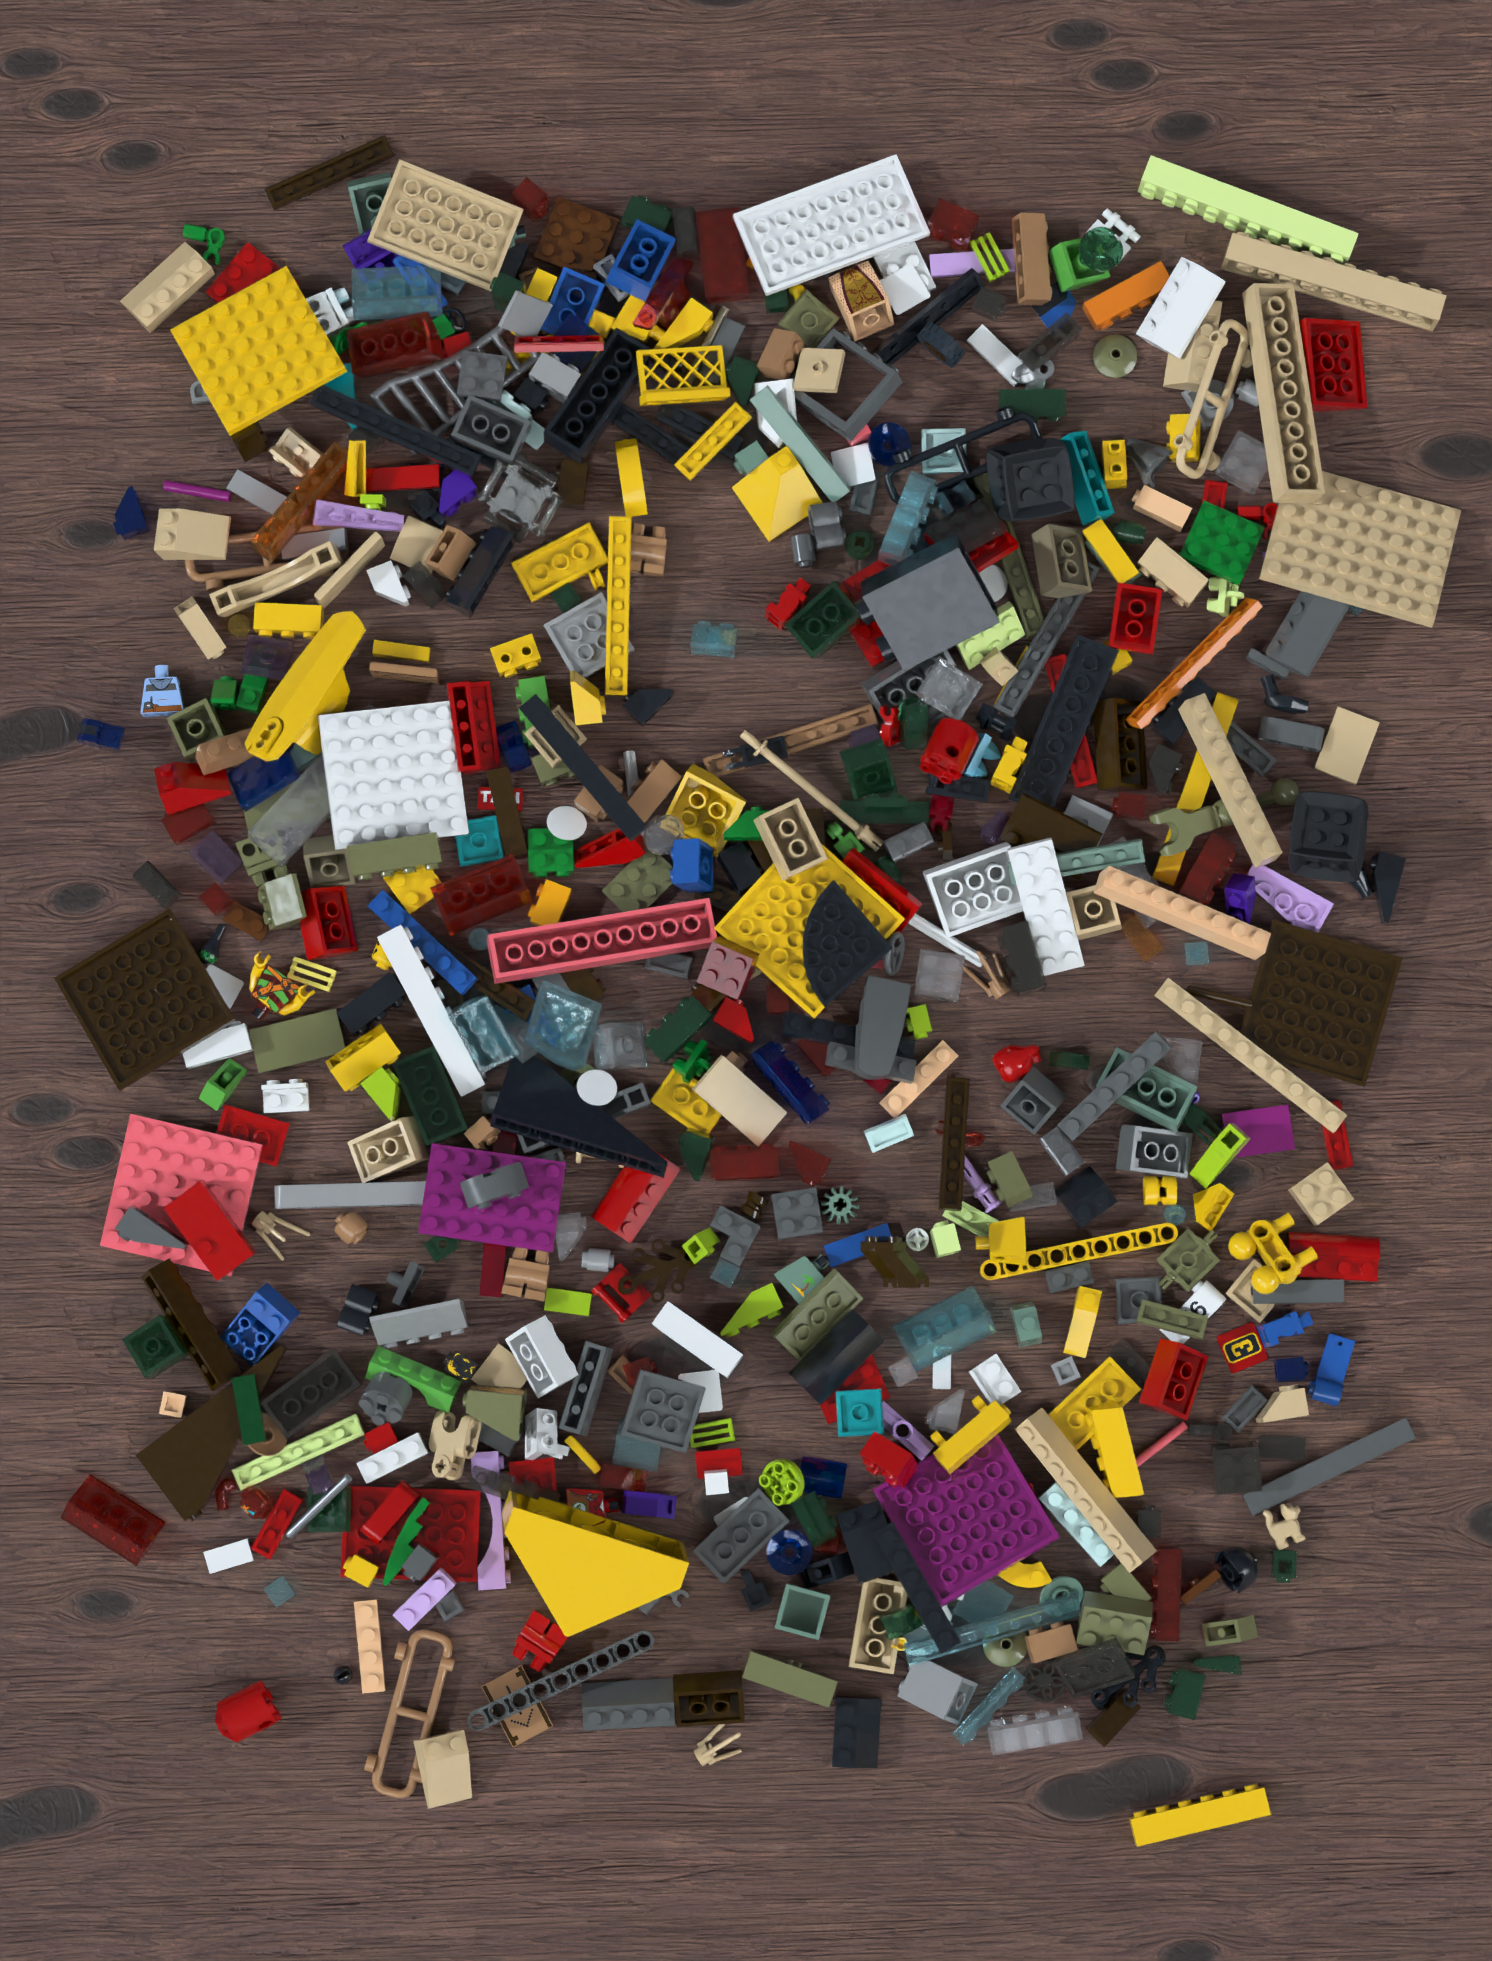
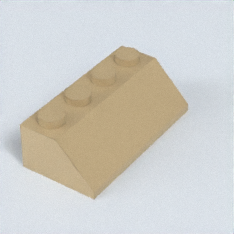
M184 242L120 302L151 333L213 277L215 273L202 256Z
M1214 301L1180 359L1168 353L1163 387L1198 392L1214 345L1210 342L1209 337L1212 332L1218 331L1222 308L1221 301Z

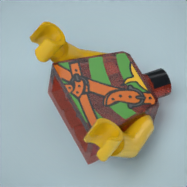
M259 951L254 957L255 963L250 975L249 990L251 991V997L258 1001L251 1014L262 1020L269 1010L276 1016L298 1011L307 998L315 994V991L312 990L307 993L306 986H308V983L298 987L269 964L265 966L271 956L268 954L264 960L260 957L262 951Z

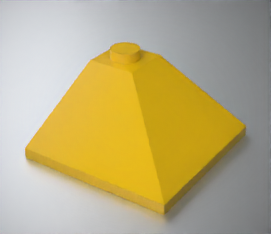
M787 446L769 457L732 487L768 542L808 517L807 508L810 505L823 503Z
M692 764L686 771L660 828L681 839L700 838L714 848V856L717 857L718 853L723 851L727 841H724V832L739 818L747 800L714 774Z

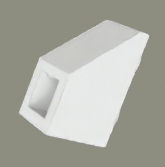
M390 560L366 570L376 595L403 606L409 605L407 599L411 596L407 586H402L399 578L403 576L398 565L393 566Z

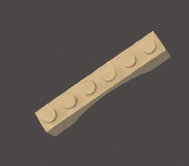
M328 541L310 549L297 559L273 571L250 580L229 585L209 595L217 615L225 618L255 605V602H262L341 567L344 562L337 544Z

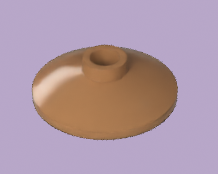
M262 1413L267 1442L248 1446L259 1455L273 1456L281 1452L285 1447L287 1432L285 1426L277 1417L268 1413Z

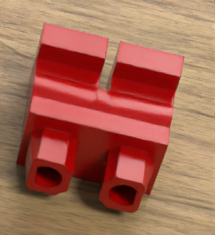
M801 577L794 585L789 583L781 594L779 603L775 605L771 602L766 607L764 618L782 631L796 615L798 608L802 610L805 606L811 585Z
M533 1610L515 1641L517 1644L512 1655L522 1661L528 1651L532 1652L536 1657L530 1667L541 1672L548 1663L552 1662L568 1637L564 1635L561 1628L555 1623L545 1633L544 1631L551 1620Z

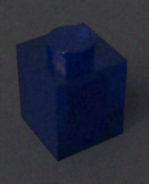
M1303 1357L1273 1360L1276 1382L1305 1380V1375H1308V1363L1303 1361Z

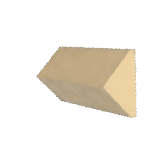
M877 1578L863 1583L849 1667L894 1674L898 1650L892 1648L891 1644L896 1646L899 1643V1639L894 1636H900L907 1599V1593L899 1581Z

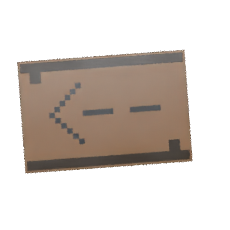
M378 662L370 663L369 671L373 678L434 685L440 684L439 673L434 668Z
M520 1665L481 1687L489 1703L531 1684V1681L523 1666ZM519 1693L513 1697V1704L515 1706L522 1707L525 1705L526 1697L523 1694ZM542 1702L500 1721L512 1747L554 1726ZM498 1703L493 1706L492 1709L497 1717H502L505 1714L504 1705Z

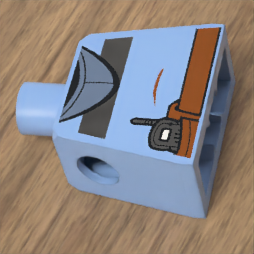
M168 665L155 666V678H146L144 682L141 715L143 717L171 716L185 709L180 682L177 677H169Z

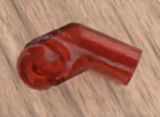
M226 1478L222 1480L215 1490L218 1511L229 1509L227 1495L230 1491L237 1488V1483L234 1479Z

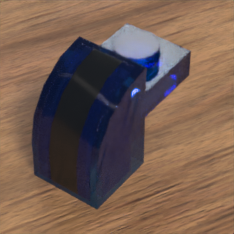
M83 718L77 741L78 743L98 748L103 746L120 750L125 728L103 723L99 720Z

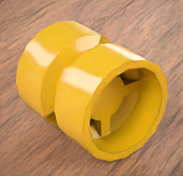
M1144 1176V1205H1157L1158 1202H1161L1163 1205H1176V1176H1163L1161 1179H1158L1157 1176ZM1160 1187H1164V1194H1160Z

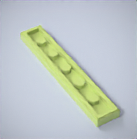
M354 1414L285 1445L283 1450L276 1455L261 1456L232 1469L240 1491L359 1438L365 1434V1431L357 1414Z

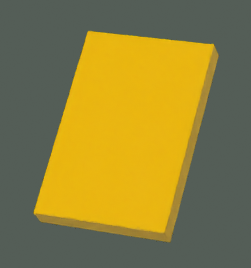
M673 1068L650 1102L705 1140L722 1115L692 1090L699 1080L694 1077L690 1084L683 1082L682 1075L675 1072Z

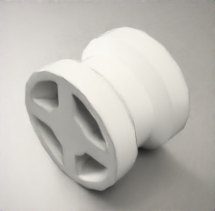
M921 1228L912 1229L906 1236V1244L913 1251L923 1250L929 1241L928 1234Z

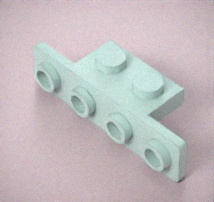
M503 390L502 401H486L531 422V429L525 442L535 450L541 447L544 443L543 432L545 429L532 419L531 410L526 405L515 403L513 401L514 397L506 390Z

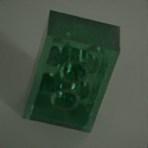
M833 581L784 625L812 659H819L858 625L862 618L856 608L854 597L841 581Z
M693 995L690 998L687 996L678 1003V1010L674 1014L669 1012L661 1020L662 1025L657 1030L652 1028L644 1036L646 1040L644 1042L645 1047L663 1065L712 1019V1015Z

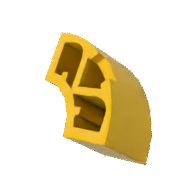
M1041 1561L1032 1564L1018 1562L997 1574L1000 1578L1013 1585L1026 1588L1044 1586L1052 1581Z

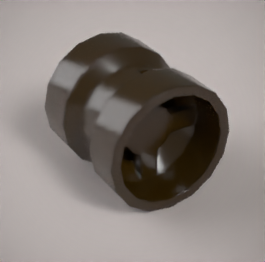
M749 1190L746 1196L747 1201L745 1204H742L739 1211L759 1221L762 1215L761 1210L767 1206L769 1200Z

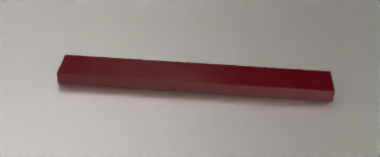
M501 1130L497 1135V1140L493 1143V1152L515 1155L517 1134ZM484 1243L479 1296L502 1298L501 1292L504 1283L507 1246Z

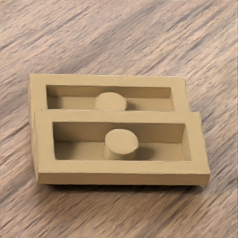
M409 515L398 536L390 559L431 576L433 569L424 562L443 530Z

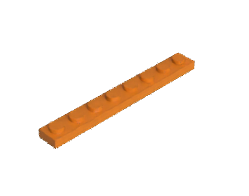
M1246 597L1125 719L1128 724L1139 729L1149 725L1151 719L1158 712L1165 709L1167 703L1182 691V688L1189 681L1193 680L1197 673L1204 666L1208 665L1219 651L1227 646V642L1233 636L1239 634L1242 627L1249 620L1256 617L1257 612L1262 608L1260 602Z

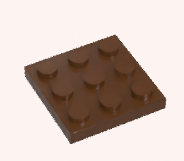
M557 196L534 259L562 270L564 267H567L597 280L598 274L593 269V266L606 257L618 227L619 219Z

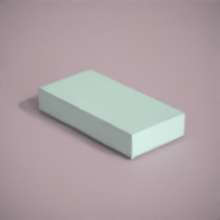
M906 1114L864 1130L872 1153L914 1136Z

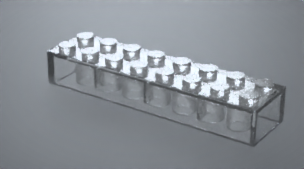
M369 703L363 710H371L376 708H374ZM323 753L248 831V838L281 868L331 815Z

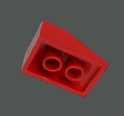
M1118 583L1112 614L1109 647L1153 655L1162 589Z
M185 762L164 764L154 769L159 795L167 815L231 795L226 769L203 775L198 763Z

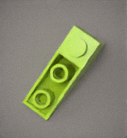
M1229 1123L1189 1174L1207 1189L1251 1138L1236 1124Z
M773 1283L751 1292L720 1332L721 1336L726 1335L727 1338L739 1334V1328L747 1325L748 1329L760 1324L759 1319L765 1316L771 1319L781 1314L780 1310L784 1307Z

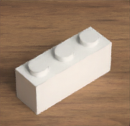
M236 1021L230 1024L228 1028L220 1030L183 1053L186 1068L192 1069L252 1052L253 1047L248 1027L245 1023L241 1024L240 1021Z
M416 1433L356 1464L366 1484H369L429 1454V1451L421 1434Z

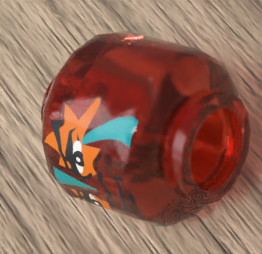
M249 1486L240 1495L242 1498L240 1507L252 1519H264L274 1508L272 1505L273 1497L261 1486L253 1488Z

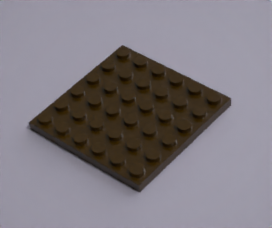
M170 908L54 978L120 1091L236 1021Z
M1273 919L1269 929L1271 935L1265 954L1261 956L1249 997L1250 1000H1254L1253 1008H1246L1239 1032L1277 1062L1365 1087L1403 958Z

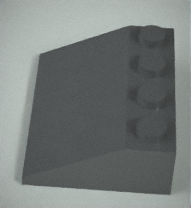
M948 650L906 671L903 670L899 661H896L861 683L879 715L880 707L883 705H888L887 710L889 714H891L892 707H898L899 714L897 720H900V742L897 743L898 745L974 698Z

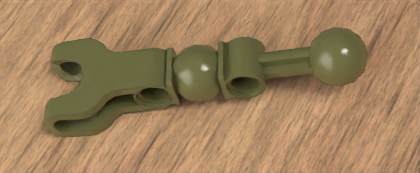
M1281 778L1274 783L1271 790L1255 795L1260 807L1275 802L1281 806H1290L1297 800L1299 787L1293 780ZM1222 799L1215 802L1214 805L1187 813L1177 808H1164L1149 815L1151 824L1166 823L1171 829L1169 841L1159 846L1160 856H1171L1184 852L1191 846L1195 836L1221 826L1228 827L1234 824Z

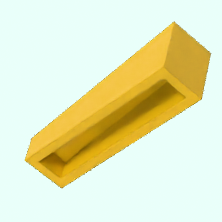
M349 440L344 495L360 497V494H366V440Z
M374 640L372 654L374 657L429 663L431 649L429 647Z

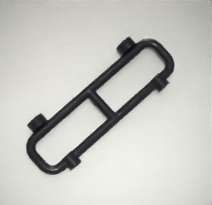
M1009 405L995 411L998 421L914 456H911L909 448L893 453L892 456L895 464L888 467L883 478L889 497L895 504L900 506L913 503L915 507L925 505L927 497L954 487L963 480L973 479L988 472L987 463L971 469L962 445L1019 421L1028 423L1033 439H1041L1042 435L1037 421L1029 413H1014L1012 406ZM949 450H955L963 470L962 474L926 489L915 491L906 497L898 495L892 480L896 472Z

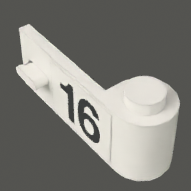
M1200 1280L1191 1289L1194 1292L1180 1309L1208 1316L1209 1318L1227 1298L1209 1281L1206 1280L1203 1283ZM1160 1329L1171 1341L1184 1344L1190 1338Z

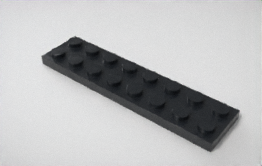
M1077 634L1009 797L1010 801L1018 803L1024 792L1055 808L1119 650Z

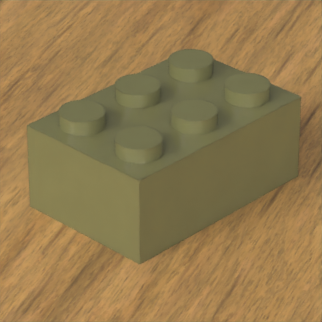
M1085 1591L1077 1626L1076 1644L1144 1655L1152 1622L1153 1602Z

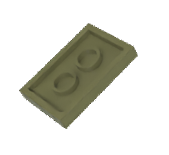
M650 844L645 848L646 854L632 860L602 890L622 912L649 908L673 885L670 878V871L673 867Z

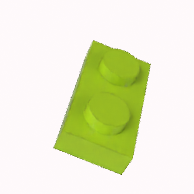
M360 494V504L367 509L381 511V507H386V498L383 495Z

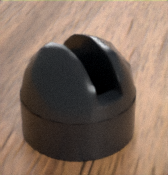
M340 1666L334 1672L335 1681L342 1685L349 1683L353 1676L351 1669L347 1666ZM347 1671L349 1675L339 1680L337 1676Z

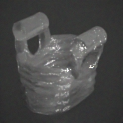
M654 815L646 823L648 828L644 830V845L647 850L656 855H671L674 840L683 839L684 826L681 820L674 815Z

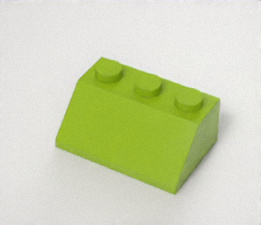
M381 1066L360 1084L389 1120L395 1121L398 1119L401 1089L398 1084L401 1082L389 1068L385 1070Z

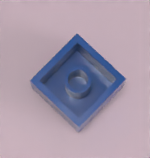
M700 838L674 840V847L671 848L673 869L670 871V878L673 884L686 893L713 892L714 848Z

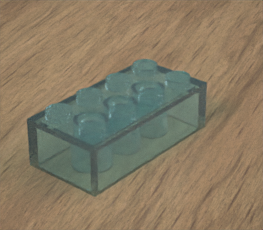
M910 471L879 550L878 561L892 566L913 555L914 550L911 547L913 544L917 545L922 531L919 528L920 524H925L929 515L930 508L927 506L929 503H934L938 492V487H935L936 480Z

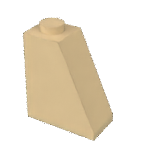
M192 596L173 608L207 659L211 657L216 659L224 653L225 644Z

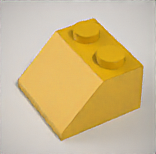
M575 670L570 671L575 724L601 723L602 715H606L604 696H600L599 689Z

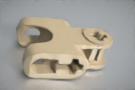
M439 1410L435 1414L429 1438V1448L432 1452H435L432 1472L438 1478L446 1477L449 1480L455 1481L462 1476L465 1459H471L475 1455L481 1430V1421L466 1415L461 1418L460 1424L455 1430V1415L450 1411L447 1413L446 1411Z

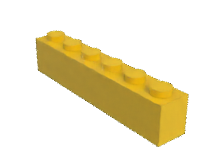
M1258 1783L1244 1786L1245 1790L1236 1792L1235 1788L1222 1791L1223 1795L1214 1797L1213 1794L1200 1796V1801L1192 1802L1191 1799L1178 1802V1806L1169 1808V1804L1155 1807L1156 1811L1147 1813V1810L1136 1811L1133 1813V1817H1129L1135 1845L1138 1847L1271 1815L1265 1788L1263 1786L1258 1787Z

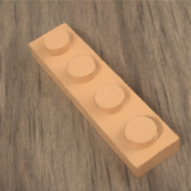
M942 1040L915 1067L914 1082L912 1084L900 1082L879 1104L893 1118L898 1117L958 1055Z
M377 1599L354 1602L362 1694L386 1691Z

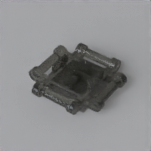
M521 453L515 459L513 466L497 459L494 463L495 468L482 492L479 491L476 496L480 502L491 506L484 516L483 522L488 525L491 523L497 528L512 533L515 541L519 544L524 541L529 530L536 536L544 538L547 534L546 529L558 507L562 506L565 501L562 496L553 491L558 475L553 472L550 474L527 460L526 456ZM521 467L527 469L536 476L545 480L546 484L531 476L530 474L526 473L525 471L521 470ZM506 472L508 476L494 499L490 494L501 473ZM550 499L552 502L540 524L537 525L535 522L547 500ZM497 511L514 523L522 525L521 530L519 531L496 517Z

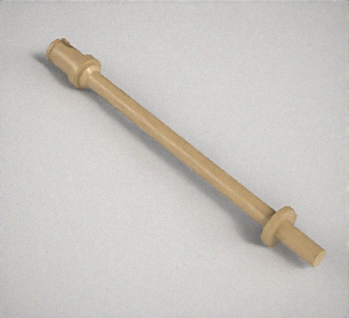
M744 730L740 737L756 750L753 753L754 756H757L759 753L850 827L855 832V838L858 841L861 839L874 852L879 849L884 840L874 834L867 824L860 825L769 750L766 747L768 743L766 739L761 743L748 731Z

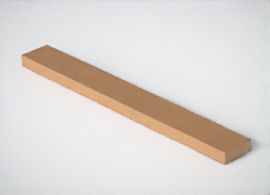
M869 704L761 740L783 736L787 754L790 755L879 726L873 705ZM723 752L703 758L706 771L714 774L717 778L747 769L744 767L730 771L726 769V765L729 763L743 761L741 754L733 757H724Z

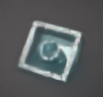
M698 621V624H693L691 654L735 658L738 628H733L734 625L728 623L712 626L711 622Z

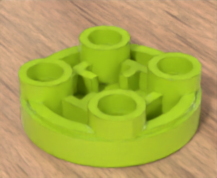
M780 1458L770 1462L759 1477L760 1485L777 1506L790 1504L798 1500L804 1490V1477L800 1468L788 1459Z

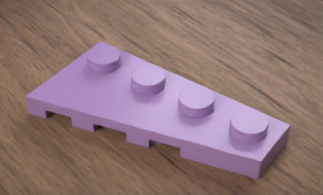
M316 500L313 516V525L401 532L404 524V515L396 512H383Z
M1252 865L1247 874L1255 876L1256 892L1292 925L1319 932L1334 903L1264 865L1256 869Z

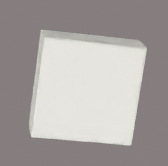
M727 1469L704 1471L706 1495L729 1493Z

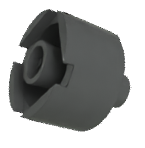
M379 1372L373 1375L359 1401V1405L376 1425H383L387 1422L393 1424L400 1421L411 1401L412 1389L410 1385L400 1376L397 1379L390 1376L391 1373Z

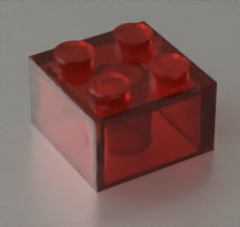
M939 198L928 221L929 237L937 242L943 240L949 243V246L955 250L961 251L963 249L967 251L970 241H972L978 228L980 215Z

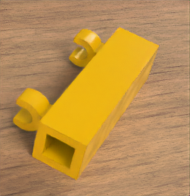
M978 1395L971 1402L980 1413L947 1441L944 1440L938 1431H935L930 1436L931 1440L938 1447L933 1452V1455L949 1475L1011 1423L1009 1416L1011 1412L1003 1403L999 1405L994 1400L987 1406Z

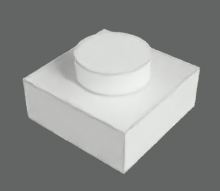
M557 1444V1454L549 1456L562 1459L563 1455H569L570 1447Z

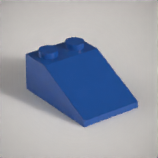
M564 267L549 301L553 306L541 330L555 336L584 335L606 284Z

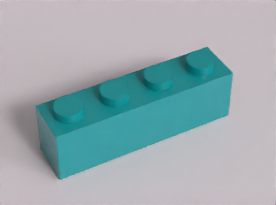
M1087 431L1069 433L1061 438L1060 441L1064 442L1068 451L1075 504L1083 525H1089L1099 519L1105 520L1115 512Z

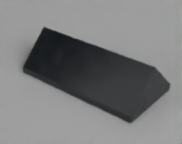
M852 1309L789 1374L821 1405L884 1340Z

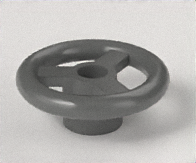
M894 932L890 936L888 943L893 949L880 959L884 961V969L889 976H893L898 972L903 961L905 941L901 932Z

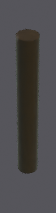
M1188 986L1186 991L1192 996L1252 1009L1254 1000Z

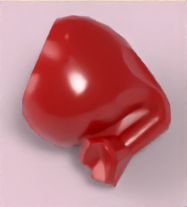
M1013 1044L996 1052L992 1061L1005 1082L1016 1083L1021 1081L1031 1070L1032 1063L1035 1064L1041 1061V1054L1037 1045L1033 1044L1024 1047Z

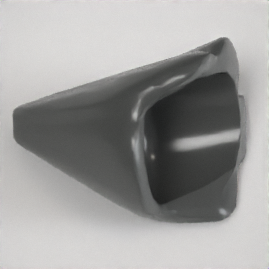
M1127 438L1128 443L1125 444V449L1140 474L1142 482L1153 489L1155 487L1154 475L1164 467L1168 456L1172 455L1173 451L1161 445Z

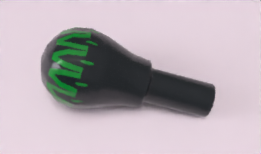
M218 924L213 937L200 949L198 956L203 964L212 965L217 961L221 945L220 940L227 928L226 926Z

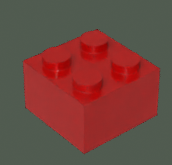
M875 1431L859 1453L863 1460L862 1463L866 1466L865 1469L874 1476L878 1474L885 1478L884 1481L894 1488L899 1486L904 1489L918 1468L910 1452Z

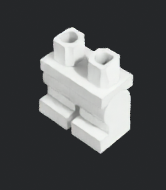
M329 288L324 292L306 298L328 338L332 334L338 333L344 326L349 327L350 323L359 318L354 306L342 310L340 304L350 300L345 288L335 291Z

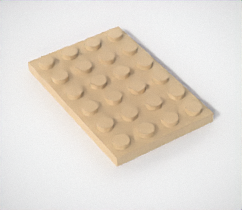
M399 159L367 242L492 292L524 209Z

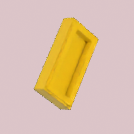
M569 1436L565 1440V1443L595 1474L602 1469L600 1464L573 1436Z

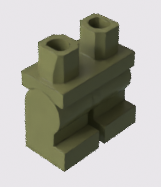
M276 828L257 835L262 847L261 849H259L258 842L254 836L235 843L248 876L253 879L258 888L268 882L265 874L267 872L274 871L276 879L288 875L286 865L289 864Z

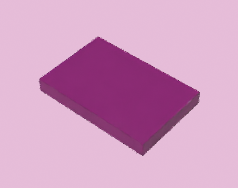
M1288 1105L1221 1114L1223 1130L1229 1123H1234L1251 1138L1234 1158L1295 1149Z

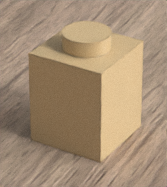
M996 646L980 661L985 670L1001 686H1004L1018 672L1009 658Z

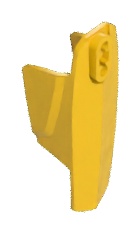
M345 611L333 614L294 662L260 712L245 741L246 749L251 755L266 762L278 760L292 743L313 754H320L322 745L318 716L343 713L350 693L343 668L366 631L363 623L354 612Z

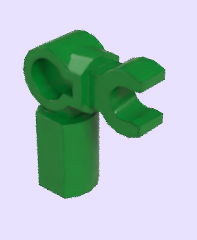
M185 223L183 238L201 242L207 240V247L209 249L205 251L203 259L207 262L208 257L214 255L216 257L215 265H219L221 259L218 253L219 250H222V246L226 241L223 231L219 228L208 230L207 227Z

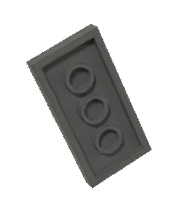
M758 1488L704 1539L693 1552L725 1584L789 1520Z

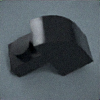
M967 479L951 490L942 491L936 495L940 509L947 514L948 518H951L975 502H978L984 496L974 480Z

